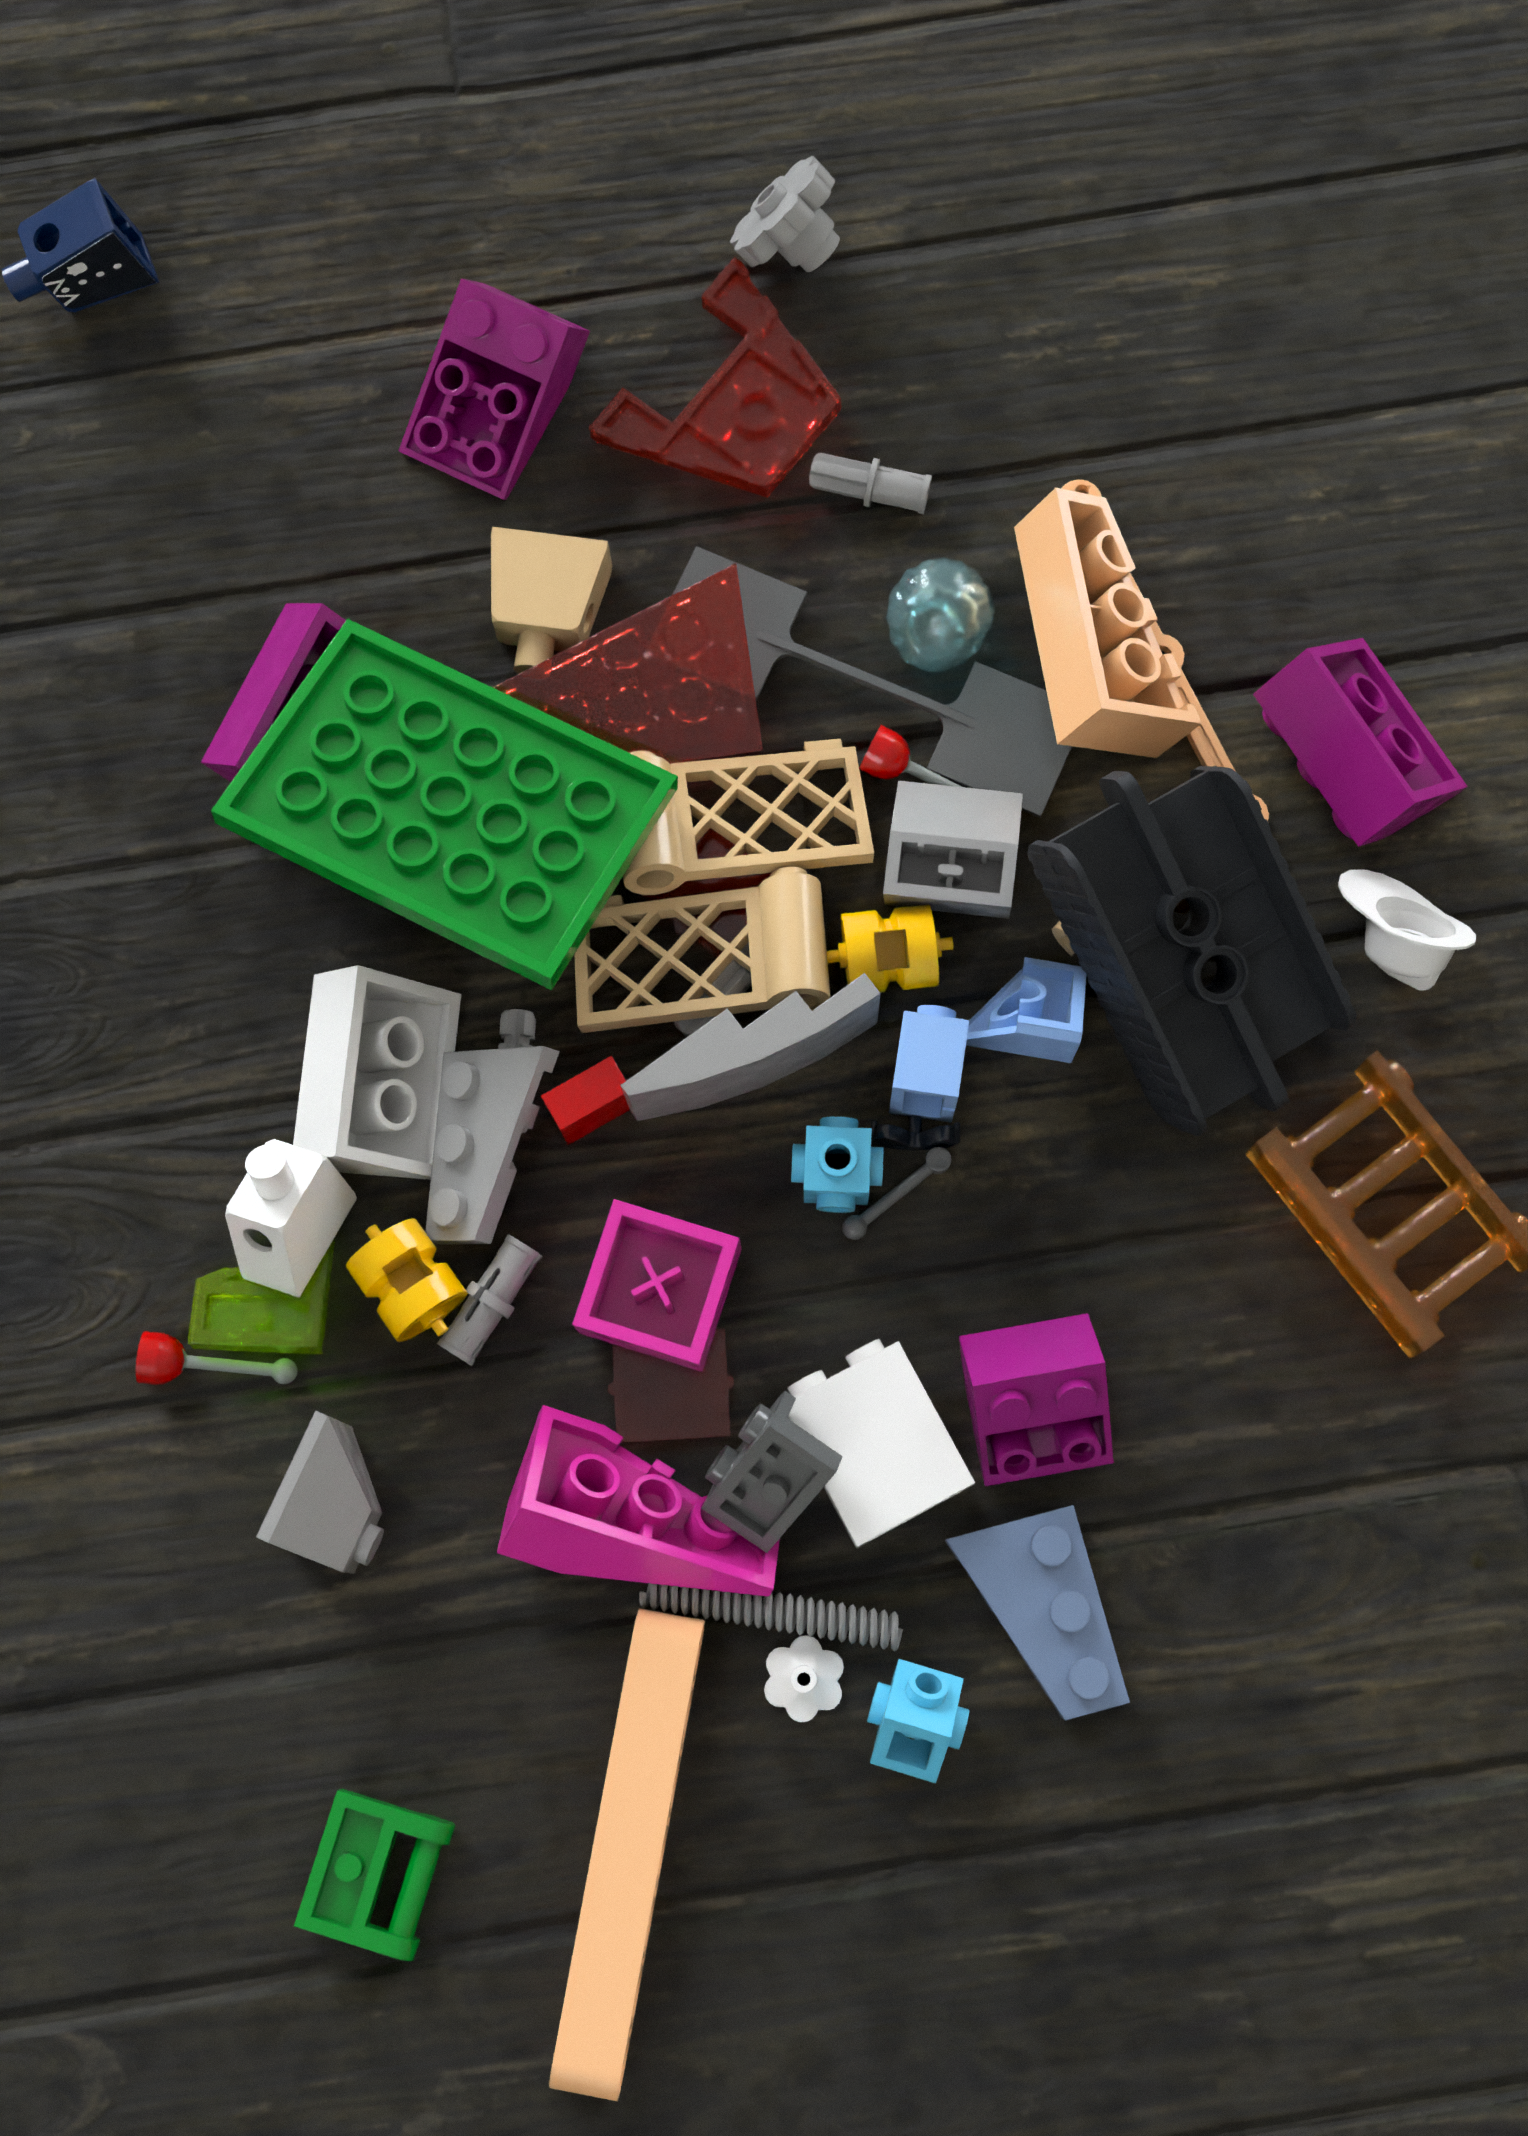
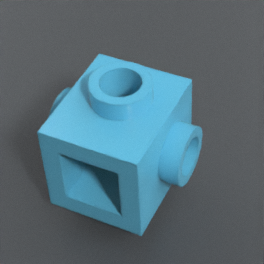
M824 1117L820 1119V1126H806V1144H793L791 1182L804 1183V1203H816L817 1210L833 1213L854 1212L855 1205H868L869 1186H882L884 1147H871L872 1128H858L859 1121L848 1117ZM827 1153L849 1154L850 1163L843 1169L835 1170L827 1165L825 1157Z
M898 1659L891 1685L881 1682L877 1683L867 1722L879 1725L870 1763L936 1783L948 1747L959 1750L965 1733L969 1709L958 1706L964 1678Z

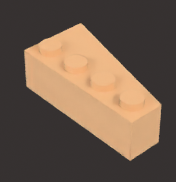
M1055 488L1014 527L1057 744L1158 758L1202 724L1194 703L1184 705L1177 690L1175 681L1182 675L1173 654H1162L1150 625L1157 620V616L1149 598H1144L1134 588L1128 575L1136 567L1105 497Z

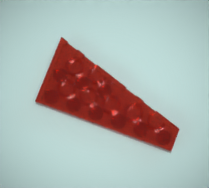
M736 563L492 687L628 753L649 751L658 757L664 758L669 764L763 750Z

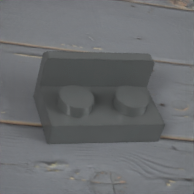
M787 1391L780 1395L770 1409L761 1403L755 1408L738 1435L743 1442L736 1450L726 1445L717 1455L705 1475V1478L712 1482L713 1485L702 1509L766 1553L834 1476L843 1457L788 1419L796 1398Z

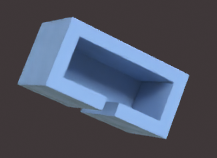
M936 1005L918 1006L917 1012L904 1011L889 1108L890 1114L921 1116L924 1119L952 1123L959 1097L969 1020L956 1018V1011Z

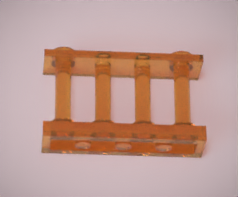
M1377 1050L1354 1071L1365 1084L1362 1089L1297 1138L1292 1135L1285 1138L1276 1127L1258 1140L1246 1155L1405 1354L1411 1358L1426 1351L1445 1336L1435 1324L1439 1321L1438 1312L1508 1259L1518 1273L1528 1269V1220L1520 1213H1511L1412 1093L1414 1084L1407 1072L1396 1061L1391 1059L1386 1061ZM1383 1106L1405 1133L1406 1137L1338 1189L1333 1186L1326 1189L1310 1169L1314 1166L1313 1158ZM1424 1157L1448 1188L1379 1241L1373 1237L1367 1240L1352 1221L1355 1217L1354 1209ZM1466 1208L1490 1239L1422 1292L1415 1289L1409 1292L1393 1272L1397 1269L1396 1260Z

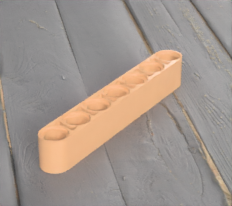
M639 1608L636 1616L549 2082V2088L617 2102L619 2099L697 1674L705 1620Z

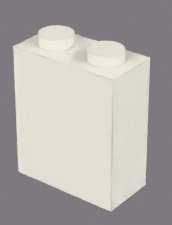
M880 1339L874 1340L845 1357L850 1366L849 1368L828 1379L823 1371L819 1370L787 1388L790 1394L796 1398L788 1419L843 1456L837 1472L824 1486V1489L856 1549L975 1484L899 1341L884 1348Z

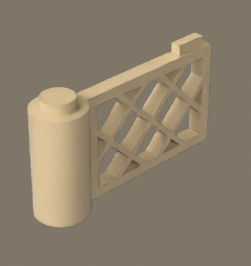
M841 739L804 742V751L671 764L664 758L658 757L649 751H634L630 753L678 776L677 791L623 876L625 887L633 893L656 895L674 890L682 885L684 881L772 873L783 867L814 869L873 863L874 848L855 746L842 747ZM844 768L846 784L834 798L808 782L817 770ZM772 774L788 786L771 804L747 788L756 776ZM711 780L726 790V792L709 810L688 796L687 782ZM798 792L823 809L807 828L782 812ZM736 798L761 814L760 818L745 834L720 818ZM848 798L851 810L843 805ZM692 816L700 820L694 828ZM834 816L855 830L857 844L833 846L817 834ZM771 822L797 839L787 851L770 852L755 840ZM709 828L735 844L725 857L698 859L696 843Z
M799 867L779 868L773 871L770 877L765 879L758 887L624 904L622 895L610 896L591 928L615 925L627 934L626 938L605 960L590 948V933L588 932L574 954L577 1025L581 1033L713 1017L719 1015L727 1008L732 1014L768 1010L795 991L799 993L812 1011L831 998L821 882L817 877L807 874L806 870ZM746 908L747 925L731 943H728L708 928L722 911ZM696 914H701L697 919L692 916ZM677 917L689 928L667 952L646 935L661 919ZM639 922L635 927L630 924ZM700 936L722 951L701 976L679 961ZM748 942L750 958L741 952ZM641 944L658 957L660 961L637 984L617 968L636 946ZM734 960L751 972L752 992L724 995L711 984ZM591 962L599 967L592 975ZM672 968L693 985L679 1001L662 1003L652 996L650 992ZM610 976L631 992L617 1009L593 1012L592 995ZM704 993L709 996L708 998L699 999ZM642 1001L647 1004L646 1006H638Z

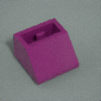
M1088 1313L959 1336L965 1389L985 1486L1114 1463L1106 1365Z

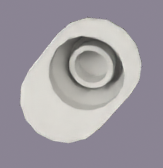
M1348 870L1340 875L1338 887L1342 896L1366 917L1365 953L1367 957L1384 972L1419 991L1428 990L1435 985L1440 973L1446 968L1455 950L1467 949L1475 945L1476 934L1469 926L1443 913L1404 883L1369 870Z

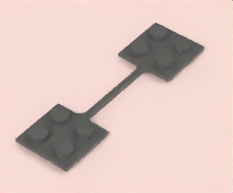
M695 547L646 648V654L756 700L774 664L784 657L801 659L935 715L942 723L943 733L927 769L966 788L1023 793L1021 811L1041 818L1072 746L1057 744L1046 690L975 661L958 699L953 703L943 705L794 643L791 639L790 631L807 596L806 591L700 547Z

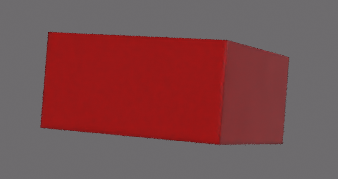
M612 1056L541 1095L549 1113L568 1145L629 1111L621 1085L626 1080Z

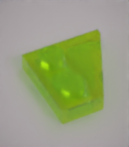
M335 1237L300 1298L243 1279L239 1267H224L196 1279L187 1342L193 1349L322 1354Z

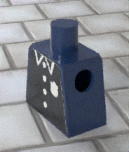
M96 178L84 183L22 221L17 232L26 257L2 268L4 281L18 302H22L47 290L67 312H77L159 282L142 233Z

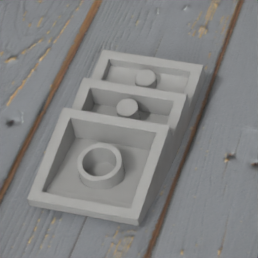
M864 973L813 1011L799 993L795 991L745 1028L741 1027L727 1008L621 1085L629 1110L637 1121L703 1108L769 1085L823 1059L878 1023L881 993Z

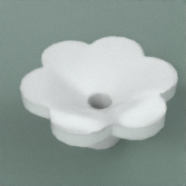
M808 1635L799 1636L792 1642L790 1648L778 1647L768 1655L766 1667L771 1677L767 1680L764 1688L766 1699L774 1706L786 1707L789 1716L793 1720L798 1722L809 1721L813 1719L818 1710H831L839 1704L842 1690L837 1681L843 1673V1661L834 1651L822 1650L817 1639ZM805 1672L809 1674L811 1680L809 1684L803 1686L799 1684L797 1678L800 1673Z

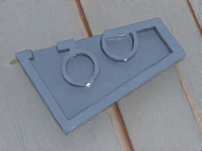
M1073 1505L945 1540L1063 1720L1130 1703Z

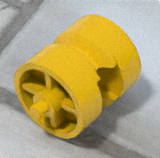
M930 904L894 908L890 918L883 919L876 910L841 914L842 943H838V950L827 951V962H839L840 968H845L847 985L865 973L880 993L885 992L889 983L895 981L903 990L939 986L938 958L942 957L941 951L953 950L952 937L940 938L939 932H935Z
M411 1218L395 1224L383 1232L380 1231L376 1224L370 1226L365 1232L371 1240L348 1260L346 1268L366 1297H379L381 1301L377 1308V1313L397 1342H403L430 1328L434 1330L438 1337L446 1333L449 1329L443 1319L462 1303L468 1293L447 1263H434L433 1257L437 1248L415 1218Z

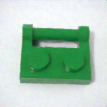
M345 1789L337 1790L294 1926L392 1958L414 1961L420 1939L414 1936L442 1845H450L455 1823ZM401 1832L417 1838L389 1927L384 1928L371 1924L370 1920L397 1834Z

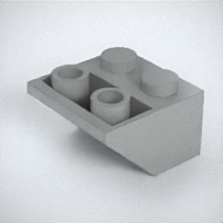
M898 781L885 872L884 905L909 907L930 904L932 911L1009 919L1012 906L1023 793Z

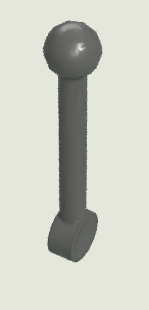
M942 1147L932 1148L927 1153L925 1163L861 1215L848 1216L842 1224L844 1235L849 1239L859 1240L866 1234L868 1224L932 1173L942 1174L946 1172L951 1164L949 1151Z

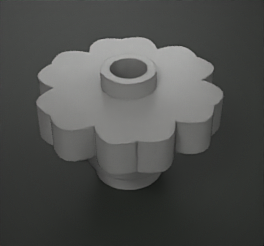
M814 156L798 161L785 176L776 178L759 194L751 206V212L737 224L734 235L730 240L734 250L750 267L764 264L778 251L791 266L800 265L806 272H811L818 268L830 257L840 241V237L833 230L834 221L820 208L829 198L835 179Z

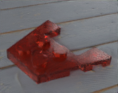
M734 257L701 297L703 309L744 337L736 349L673 422L666 419L625 388H622L589 426L591 438L597 443L768 498L840 412L841 397L800 341H795L778 318V311L766 295L762 296L750 280L749 271L744 264Z

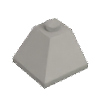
M315 1411L256 1538L340 1572L354 1574L359 1563L367 1566L371 1562L382 1540L384 1529L377 1526L382 1510L352 1426Z

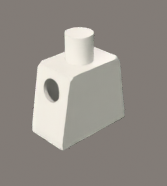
M273 1139L266 1142L265 1145L255 1148L248 1155L245 1162L247 1174L228 1203L225 1217L243 1279L300 1298L357 1197L327 1157L320 1153Z

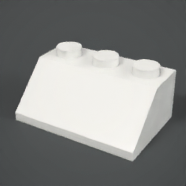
M359 965L315 974L293 1145L322 1154L331 1161L338 1172L431 1180L443 1052H455L461 994Z

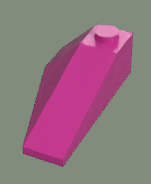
M545 1405L542 1406L508 1500L497 1549L498 1554L561 1574L770 1596L774 1590L780 1539L768 1553L764 1552L704 1511L702 1506L708 1495L701 1497L672 1479L671 1477L675 1469L659 1459H656L653 1465L645 1462L620 1446L624 1437L605 1425Z

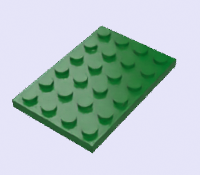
M347 619L212 808L211 813L215 824L552 990L677 791L678 776Z

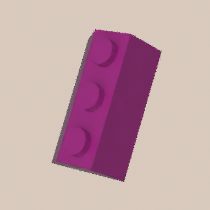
M286 603L200 763L232 782L346 620L323 603Z
M1363 638L1305 649L1253 694L1263 708L1262 715L1267 726L1274 734L1286 741L1298 759L1297 767L1302 777L1311 786L1319 789L1333 809L1332 817L1338 829L1345 836L1353 839L1358 847L1390 836L1468 787Z

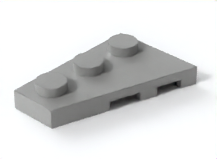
M545 1046L443 1052L425 1230L432 1243L440 1245L491 1244L517 1172L512 1159L524 1127L532 1129L540 1106L532 1103L544 1071L552 1073L560 1051Z

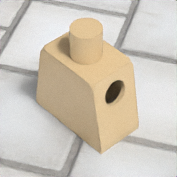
M492 527V623L499 642L517 646L513 668L516 673L535 679L548 678L551 672L554 650L580 653L585 649L612 572V560L608 541Z

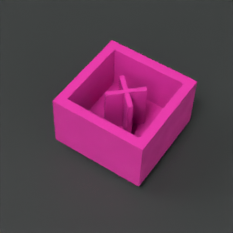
M613 1199L572 1325L580 1334L703 1372L742 1250L740 1238Z

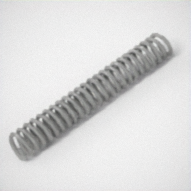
M651 1583L648 1584L646 1592L640 1591L639 1601L643 1609L650 1603L653 1610H656L660 1605L662 1611L666 1612L671 1606L674 1614L679 1612L681 1608L682 1613L686 1616L692 1608V1614L695 1618L700 1615L701 1611L705 1619L709 1618L713 1612L715 1621H718L723 1614V1619L726 1623L733 1617L734 1622L738 1625L744 1617V1623L747 1627L754 1620L757 1628L763 1625L765 1619L767 1630H770L775 1622L778 1632L784 1628L786 1622L787 1632L789 1634L793 1632L796 1625V1631L799 1636L804 1633L807 1625L808 1636L812 1637L817 1628V1635L820 1639L825 1636L828 1628V1638L830 1641L835 1639L838 1631V1639L841 1643L846 1640L849 1631L850 1643L854 1644L859 1634V1643L864 1646L867 1644L870 1634V1645L874 1648L878 1644L881 1633L880 1646L883 1650L888 1647L891 1637V1649L896 1651L903 1629L898 1628V1614L895 1611L890 1614L888 1619V1613L884 1609L879 1613L877 1619L875 1608H872L867 1616V1610L862 1606L859 1608L856 1616L854 1604L848 1607L846 1613V1606L842 1602L838 1605L835 1613V1603L830 1601L825 1610V1602L822 1599L817 1601L814 1610L815 1603L812 1597L807 1599L804 1607L803 1597L801 1595L797 1597L794 1604V1598L791 1593L786 1596L784 1605L781 1592L775 1595L773 1605L772 1593L769 1597L764 1596L763 1602L762 1596L753 1595L752 1599L750 1594H743L741 1600V1593H732L730 1600L731 1592L722 1591L720 1597V1591L712 1590L710 1594V1590L701 1589L699 1595V1589L690 1588L688 1596L689 1588L680 1587L678 1593V1586H669L667 1594L668 1585L659 1584L657 1591V1584Z

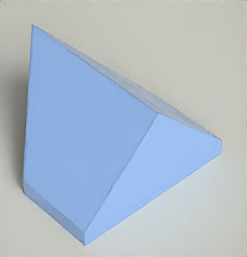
M1025 957L1023 968L969 1020L966 1046L1072 1063L1083 1033L1086 972L1082 970L1081 966Z

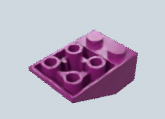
M461 278L398 451L496 497L507 500L570 386L590 331L485 283Z

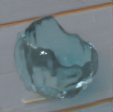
M946 557L929 559L921 562L917 567L908 568L901 580L892 588L886 612L890 642L898 649L904 662L927 672L946 671L964 664L978 651L986 637L987 631L993 625L996 605L990 594L989 587L984 584L977 570L970 568L963 561L952 560Z

